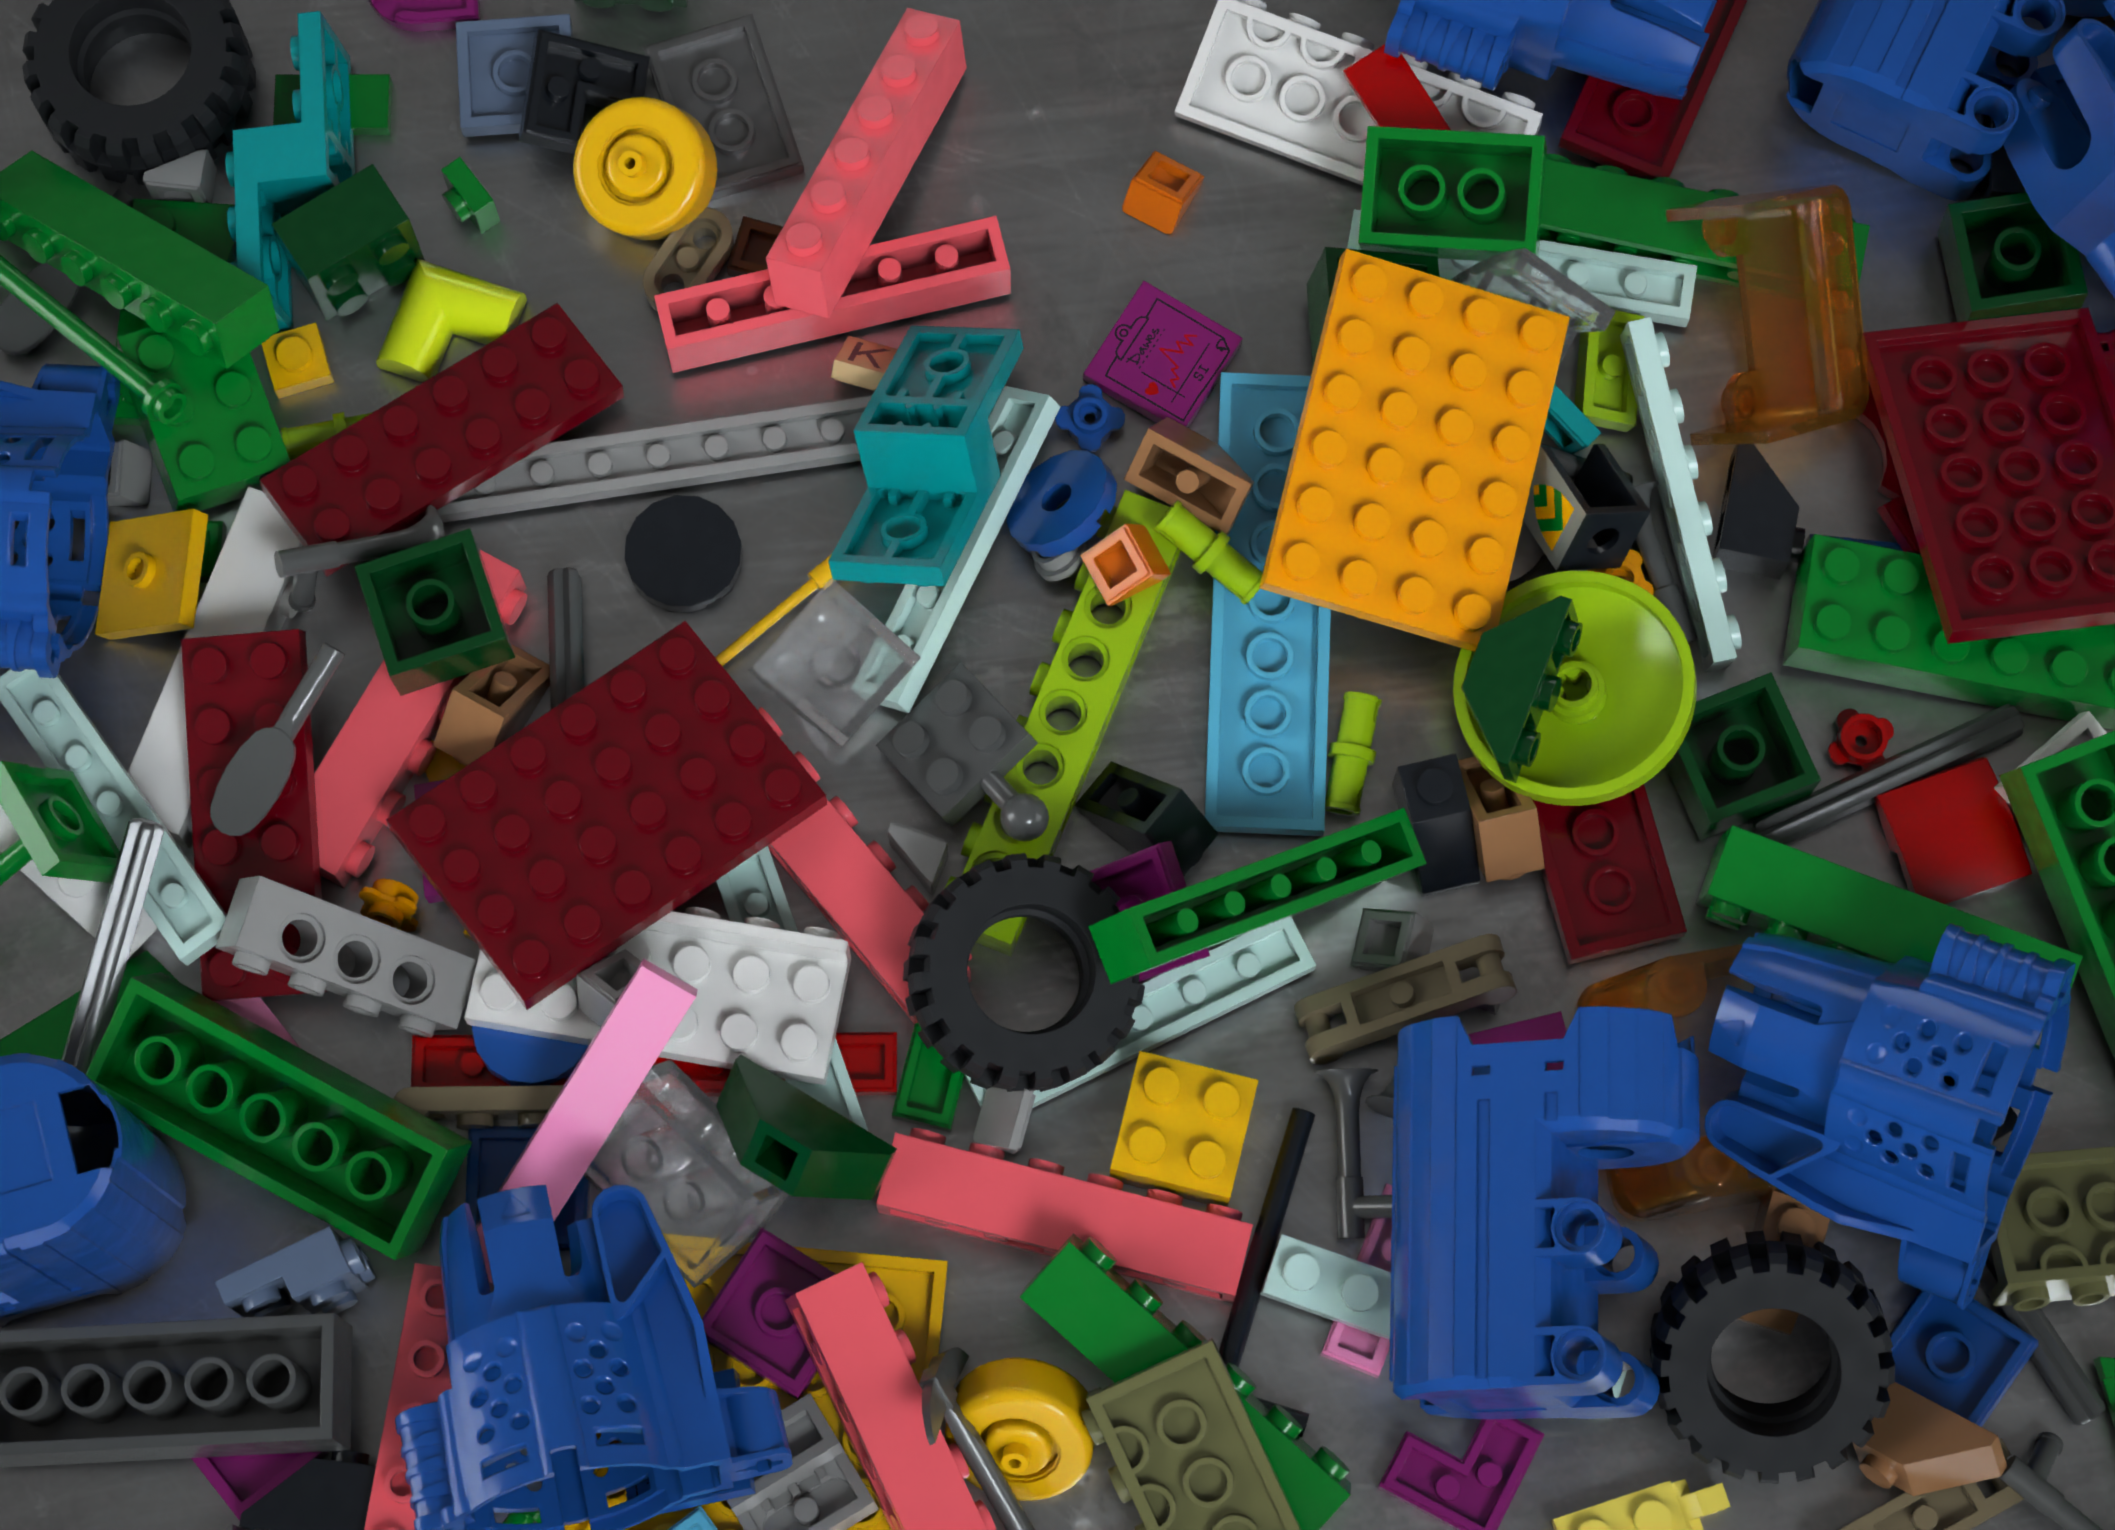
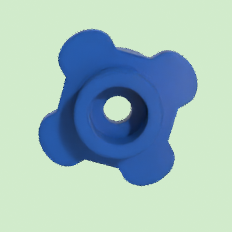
M1088 384L1080 388L1079 397L1069 406L1060 407L1055 417V422L1058 428L1068 431L1069 436L1078 444L1081 450L1095 452L1110 437L1112 431L1122 429L1125 423V414L1121 408L1112 407L1102 397L1100 387ZM1087 414H1093L1096 417L1092 423L1086 422L1084 418Z

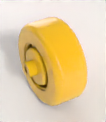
M632 97L605 107L587 124L575 149L573 177L583 206L598 223L613 232L631 238L660 240L667 238L670 233L692 222L708 206L716 186L717 159L708 133L691 114L675 105L656 98Z
M1012 1357L982 1364L969 1372L955 1388L958 1393L956 1402L960 1406L963 1415L974 1426L986 1444L1018 1501L1041 1500L1059 1495L1073 1487L1087 1472L1092 1460L1095 1444L1081 1414V1411L1090 1408L1086 1400L1088 1391L1071 1374L1041 1360ZM946 1422L945 1441L947 1445L952 1442L957 1445ZM967 1464L970 1475L965 1479L983 1490Z

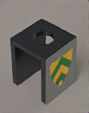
M1605 444L1593 445L1574 482L1549 446H1540L1523 518L1524 523L1556 571L1620 568L1650 513L1649 508ZM1591 538L1594 540L1598 547H1587Z

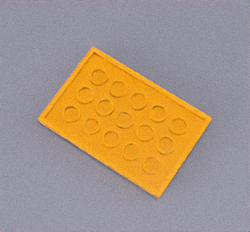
M1346 249L1340 256L1259 589L1475 652L1482 633L1499 625L1570 317Z

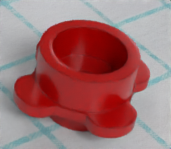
M1852 708L1841 711L1836 717V725L1839 728L1836 740L1827 749L1830 760L1836 765L1850 763L1860 766L1862 769L1885 760L1883 752L1887 747L1888 741L1894 735V728L1891 722L1871 714H1859ZM1861 736L1865 738L1866 745L1858 746L1855 742L1856 737Z

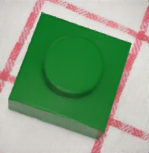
M458 157L441 169L448 188L442 194V197L461 223L470 219L479 232L483 234L500 222L494 200L461 157Z

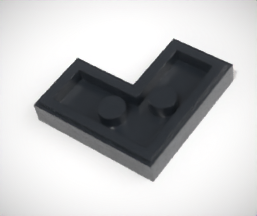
M538 29L534 37L518 141L575 154V149L581 136L585 103L605 108L623 99L644 97L650 57Z

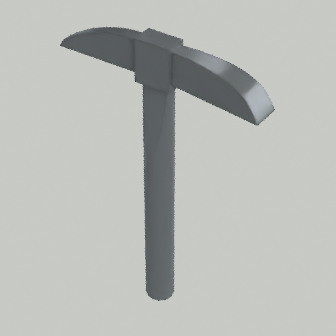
M958 1347L951 1348L934 1356L930 1361L929 1367L923 1370L919 1382L922 1388L923 1421L929 1444L936 1443L943 1417H945L961 1453L1005 1529L1035 1530L986 1444L974 1426L963 1415L960 1406L956 1402L958 1393L954 1386L970 1356Z

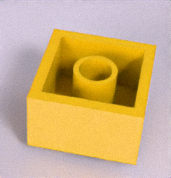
M1139 1051L1109 1177L1118 1179L1127 1185L1147 1190L1159 1189L1183 1197V1199L1228 1207L1259 1080Z

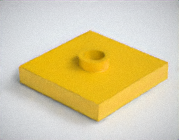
M187 509L110 522L95 635L108 640L194 628L208 514L196 509Z

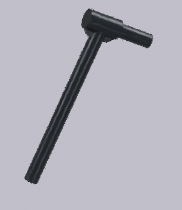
M1292 1108L1219 1347V1352L1225 1365L1231 1362L1239 1368L1261 1297L1260 1292L1278 1241L1315 1119L1314 1113L1304 1109ZM1256 1397V1398H1257L1260 1402H1262L1269 1410H1270L1275 1404H1277V1403H1274V1402H1271V1401L1264 1400V1399H1261V1398ZM1280 1405L1302 1426L1303 1430L1298 1436L1303 1437L1309 1413Z

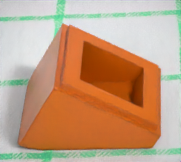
M1154 151L1132 178L1122 210L1145 224L1170 235L1184 216L1205 176Z
M1124 524L1080 555L1107 606H1113L1161 582L1171 574L1145 526L1139 524Z

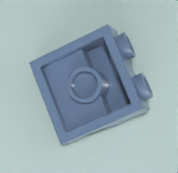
M329 1226L215 1281V1284L224 1304L244 1318L279 1316L292 1307L289 1300L291 1298L311 1314H316L320 1311L322 1313L338 1314L358 1302L356 1294L369 1288L367 1282L376 1279V1275L362 1246H357L351 1236L343 1239Z

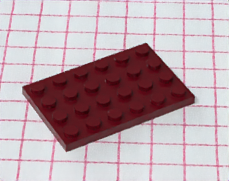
M2089 308L1863 332L1858 347L1947 644L2115 624V386Z
M684 621L386 819L389 830L525 1009L528 1010L571 981L577 974L590 968L827 805L826 794L689 624Z

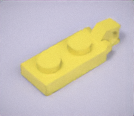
M1686 1479L1673 1483L1669 1480L1551 1520L1554 1530H1704L1700 1520L1701 1517L1725 1510L1731 1506L1723 1483L1690 1493Z

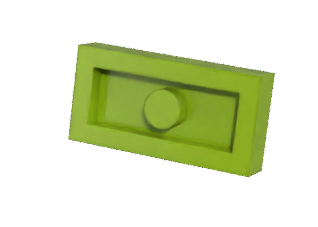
M1590 305L1581 313L1574 404L1595 426L1628 432L1636 426L1638 406L1620 335L1628 322L1643 319L1644 316Z

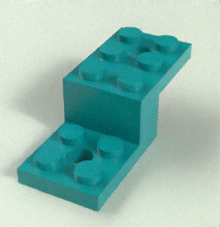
M321 11L297 13L298 35L291 36L290 39L292 62L295 70L300 71V89L293 90L292 106L297 123L233 130V151L227 152L225 157L227 178L230 186L235 189V206L228 208L227 223L230 237L233 242H236L237 261L230 264L269 286L279 326L277 333L293 329L291 265L272 227V223L355 174L354 136L351 128L350 56Z
M910 326L853 430L868 488L828 560L833 580L912 584L922 587L946 585L1001 476L988 417L1024 349L1020 329Z

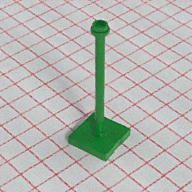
M0 255V285L143 399L142 412L149 419L168 424L175 421L183 413L187 404V398L182 393V387L171 378L157 381Z
M0 761V805L20 837L0 854V886L31 860L34 861L42 876L111 883L120 851L73 771L48 767L44 769L30 767L28 764Z

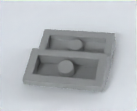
M810 1393L781 1410L789 1447L792 1452V1466L783 1471L754 1477L756 1494L727 1500L744 1530H846L879 1510Z

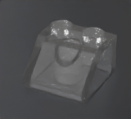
M831 578L824 583L748 671L793 711L837 745L843 747L921 657Z

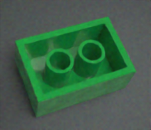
M1368 126L1358 240L1361 250L1436 256L1438 259L1538 264L1547 157L1545 136Z
M151 327L117 337V349L157 381L165 378L173 379L182 387V393L187 398V404L183 413L175 421L164 424L160 421L149 419L142 412L143 399L128 388L173 512L187 509L202 511L243 498L248 487L262 491L260 479L290 462L250 353L226 369L204 355H195L182 342L165 332L158 333Z

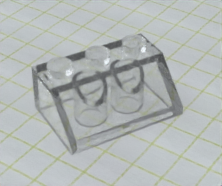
M672 1060L652 1066L583 1175L600 1193L614 1185H628L638 1189L645 1196L682 1276L694 1288L701 1285L752 1240L761 1228H765L789 1196L786 1192L739 1164L716 1104Z

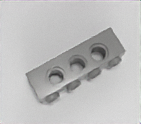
M262 876L239 879L216 945V949L234 955L232 965L242 970L264 976L268 975L269 969L290 976L287 985L293 989L314 996H323L324 991L328 990L345 997L343 1006L351 1011L371 1017H378L381 1010L399 1017L397 1026L400 1029L429 1038L433 1036L434 1031L457 1030L477 965V959ZM289 923L297 928L301 937L300 947L294 955H291L284 948L282 942L283 931ZM344 945L350 947L355 955V967L349 976L345 975L338 965V954ZM398 966H402L407 971L410 980L408 991L403 997L396 992L393 986V975Z

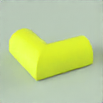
M417 259L416 266L412 270L377 357V367L423 383L437 375L453 334L487 345L517 327L526 305L527 297L522 292Z

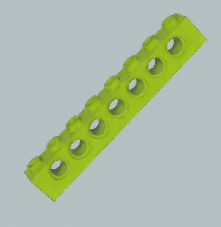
M1125 490L1118 507L1113 506L1110 514L1105 509L1100 521L1101 527L1098 529L1096 537L1104 539L1124 524L1143 525L1151 535L1171 574L1161 582L1115 604L1122 610L1124 616L1116 623L1103 624L1093 617L1092 611L1097 606L1106 604L1085 563H1082L1074 585V589L1080 591L1081 595L1074 611L1064 608L1058 619L1052 636V642L1059 644L1052 663L1048 664L1042 661L1036 671L1029 694L1037 697L1029 717L1019 714L1016 719L1038 744L1004 776L1019 794H1033L1045 803L1049 813L1047 828L1041 836L1032 841L1023 842L1009 837L1001 829V809L986 794L984 801L992 805L984 824L973 822L961 851V855L969 858L962 875L978 864L987 860L991 862L1002 860L1006 855L1026 853L1027 858L1034 859L1040 858L1043 854L1054 856L1181 553V550L1162 534L1153 530L1160 518L1170 508L1169 506ZM1080 656H1090L1095 658L1102 668L1091 677H1081L1076 675L1069 665ZM1057 709H1069L1079 717L1080 721L1074 728L1061 731L1050 726L1047 722V717ZM1046 762L1056 769L1057 775L1049 783L1035 784L1026 778L1024 771L1032 763ZM950 876L949 880L947 881V884H946L945 888H946L952 881H954V880L956 879V877ZM1015 917L997 922L986 929L976 943L1012 957L1028 917Z

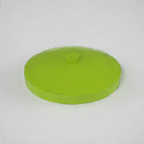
M1555 572L1526 581L1508 591L1499 621L1500 625L1548 601L1563 596L1572 599L1578 622L1583 624L1581 639L1575 654L1571 658L1564 656L1557 674L1558 677L1562 678V685L1556 705L1551 712L1543 711L1536 731L1541 733V740L1535 760L1530 767L1522 765L1516 783L1503 778L1462 691V684L1475 653L1463 648L1460 650L1454 673V706L1462 733L1473 755L1482 767L1505 787L1518 794L1531 797L1532 800L1560 806L1593 805L1613 800L1639 788L1659 773L1673 758L1684 741L1694 715L1697 696L1696 671L1689 644L1680 625L1670 611L1648 591L1628 580L1602 572Z

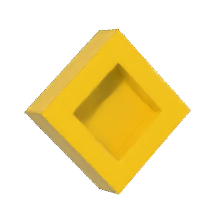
M316 322L274 334L261 344L273 388L278 399L334 383L321 333Z

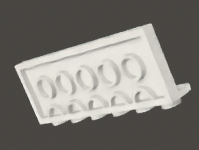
M1218 0L1174 111L1175 116L1363 186L1368 126H1376V124L1344 77L1343 70L1373 52L1374 44L1352 33L1343 32L1341 38H1337L1319 31L1320 23L1301 14L1289 13L1286 19L1266 11L1268 5L1261 0ZM1401 52L1452 131L1538 134L1543 113L1534 110L1536 104L1530 99L1511 92H1503L1501 98L1480 90L1482 84L1471 79H1461L1460 75L1453 72L1449 73L1448 78L1426 70L1428 64L1425 61L1420 63L1415 61V57Z
M688 907L684 913L671 911L594 964L596 965L626 949L640 961L645 959L698 989L695 1000L660 1053V1058L732 1069L735 1059L743 1055L779 1078L826 1085L851 963L848 941L840 939L838 933L820 927H807L804 929V933L782 930L778 923L760 917H747L744 919V923L720 919V914L715 911L700 907ZM480 949L464 1016L467 1025L590 1045L600 1026L579 1008L577 976L526 1010Z

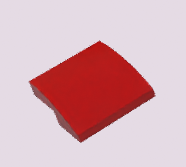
M1980 757L1899 785L1874 797L1890 851L1898 854L1908 891L1943 904H1948L2032 874L2027 854L2009 805L1994 789L1999 782L1986 757Z

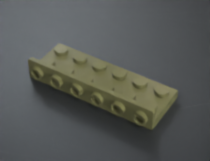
M2115 1146L2029 1153L2008 1199L1997 1238L1990 1247L1998 1278V1283L1990 1292L1993 1306L2013 1305L2016 1311H2032L2043 1308L2052 1301L2072 1300L2076 1306H2091L2108 1300L2110 1296H2115Z
M1213 1338L1103 1389L1098 1387L1088 1392L1086 1400L1090 1408L1081 1411L1083 1420L1096 1446L1107 1443L1116 1463L1115 1466L1108 1469L1113 1486L1123 1504L1133 1500L1143 1523L1134 1526L1135 1530H1302Z

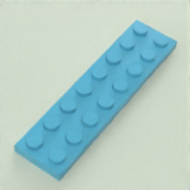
M1221 372L1218 445L1254 481L1251 491L1228 534L1231 538L1228 544L1263 572L1311 376ZM1213 578L1204 817L1217 832L1323 836L1325 831L1331 610L1260 589L1244 605L1238 597Z

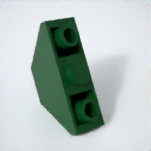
M1559 596L1483 632L1461 687L1468 706L1503 778L1514 783L1518 779L1522 765L1530 767L1535 760L1541 740V733L1536 731L1543 711L1551 712L1554 709L1562 685V678L1557 676L1564 656L1573 657L1581 639L1583 624L1578 622L1575 607L1570 598Z
M743 1055L735 1059L716 1104L739 1164L792 1197L872 1200L877 1194L897 1148Z

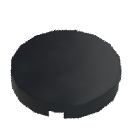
M674 495L652 503L636 517L626 536L624 559L633 584L648 602L668 611L694 612L706 608L707 604L714 602L718 598L721 599L732 589L741 571L743 548L734 521L719 505L699 496Z

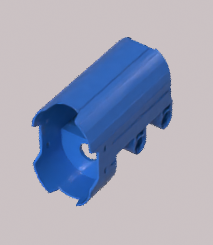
M1818 0L1788 62L1787 80L1789 90L1786 97L1794 111L1804 122L1831 141L1871 159V161L1892 170L1904 180L1940 197L1952 201L1967 200L1975 195L1991 168V153L2002 147L2018 119L2019 107L2017 100L2010 91L1997 84H2005L2011 89L2023 78H2030L2034 70L2038 68L2037 56L2046 52L2052 45L2065 21L2066 14L2090 18L2109 16V12L2102 4L2107 0ZM2022 18H2034L2043 25L2044 29H2032L2024 23ZM2003 64L2012 67L2019 77L2005 76L1998 70L1996 65ZM1974 115H1988L1995 120L1998 127H1984L1978 123ZM1959 159L1965 161L1971 166L1974 173L1966 174L1959 172L1952 166L1950 160Z
M1578 1007L1563 1039L1473 1044L1458 1015L1432 1018L1407 1025L1399 1030L1397 1066H1394L1389 1380L1393 1384V1393L1401 1400H1420V1407L1429 1415L1466 1419L1630 1418L1644 1415L1653 1408L1658 1400L1660 1391L1658 1377L1654 1374L1652 1368L1631 1354L1619 1351L1613 1342L1598 1333V1294L1634 1293L1644 1290L1652 1284L1658 1274V1255L1650 1243L1629 1228L1621 1227L1612 1214L1598 1205V1169L1645 1167L1672 1162L1684 1157L1700 1140L1699 1059L1695 1055L1694 1036H1689L1687 1039L1677 1043L1672 1014L1641 1008ZM1563 1062L1562 1070H1547V1063ZM1626 1246H1634L1635 1255L1631 1265L1624 1271L1614 1272L1612 1263L1618 1251ZM1632 1369L1635 1375L1633 1388L1625 1396L1615 1398L1613 1386L1623 1371Z
M30 1053L0 1056V1327L4 1328L12 1319L100 1294H123L122 1292L140 1286L148 1281V1278L155 1274L167 1261L171 1260L184 1237L187 1225L182 1210L186 1206L185 1181L180 1164L172 1149L161 1140L160 1136L73 1065L60 1059L56 1060L44 1056L31 1055ZM94 1124H116L118 1148L114 1149L110 1167L98 1168L79 1174L67 1126L84 1127Z

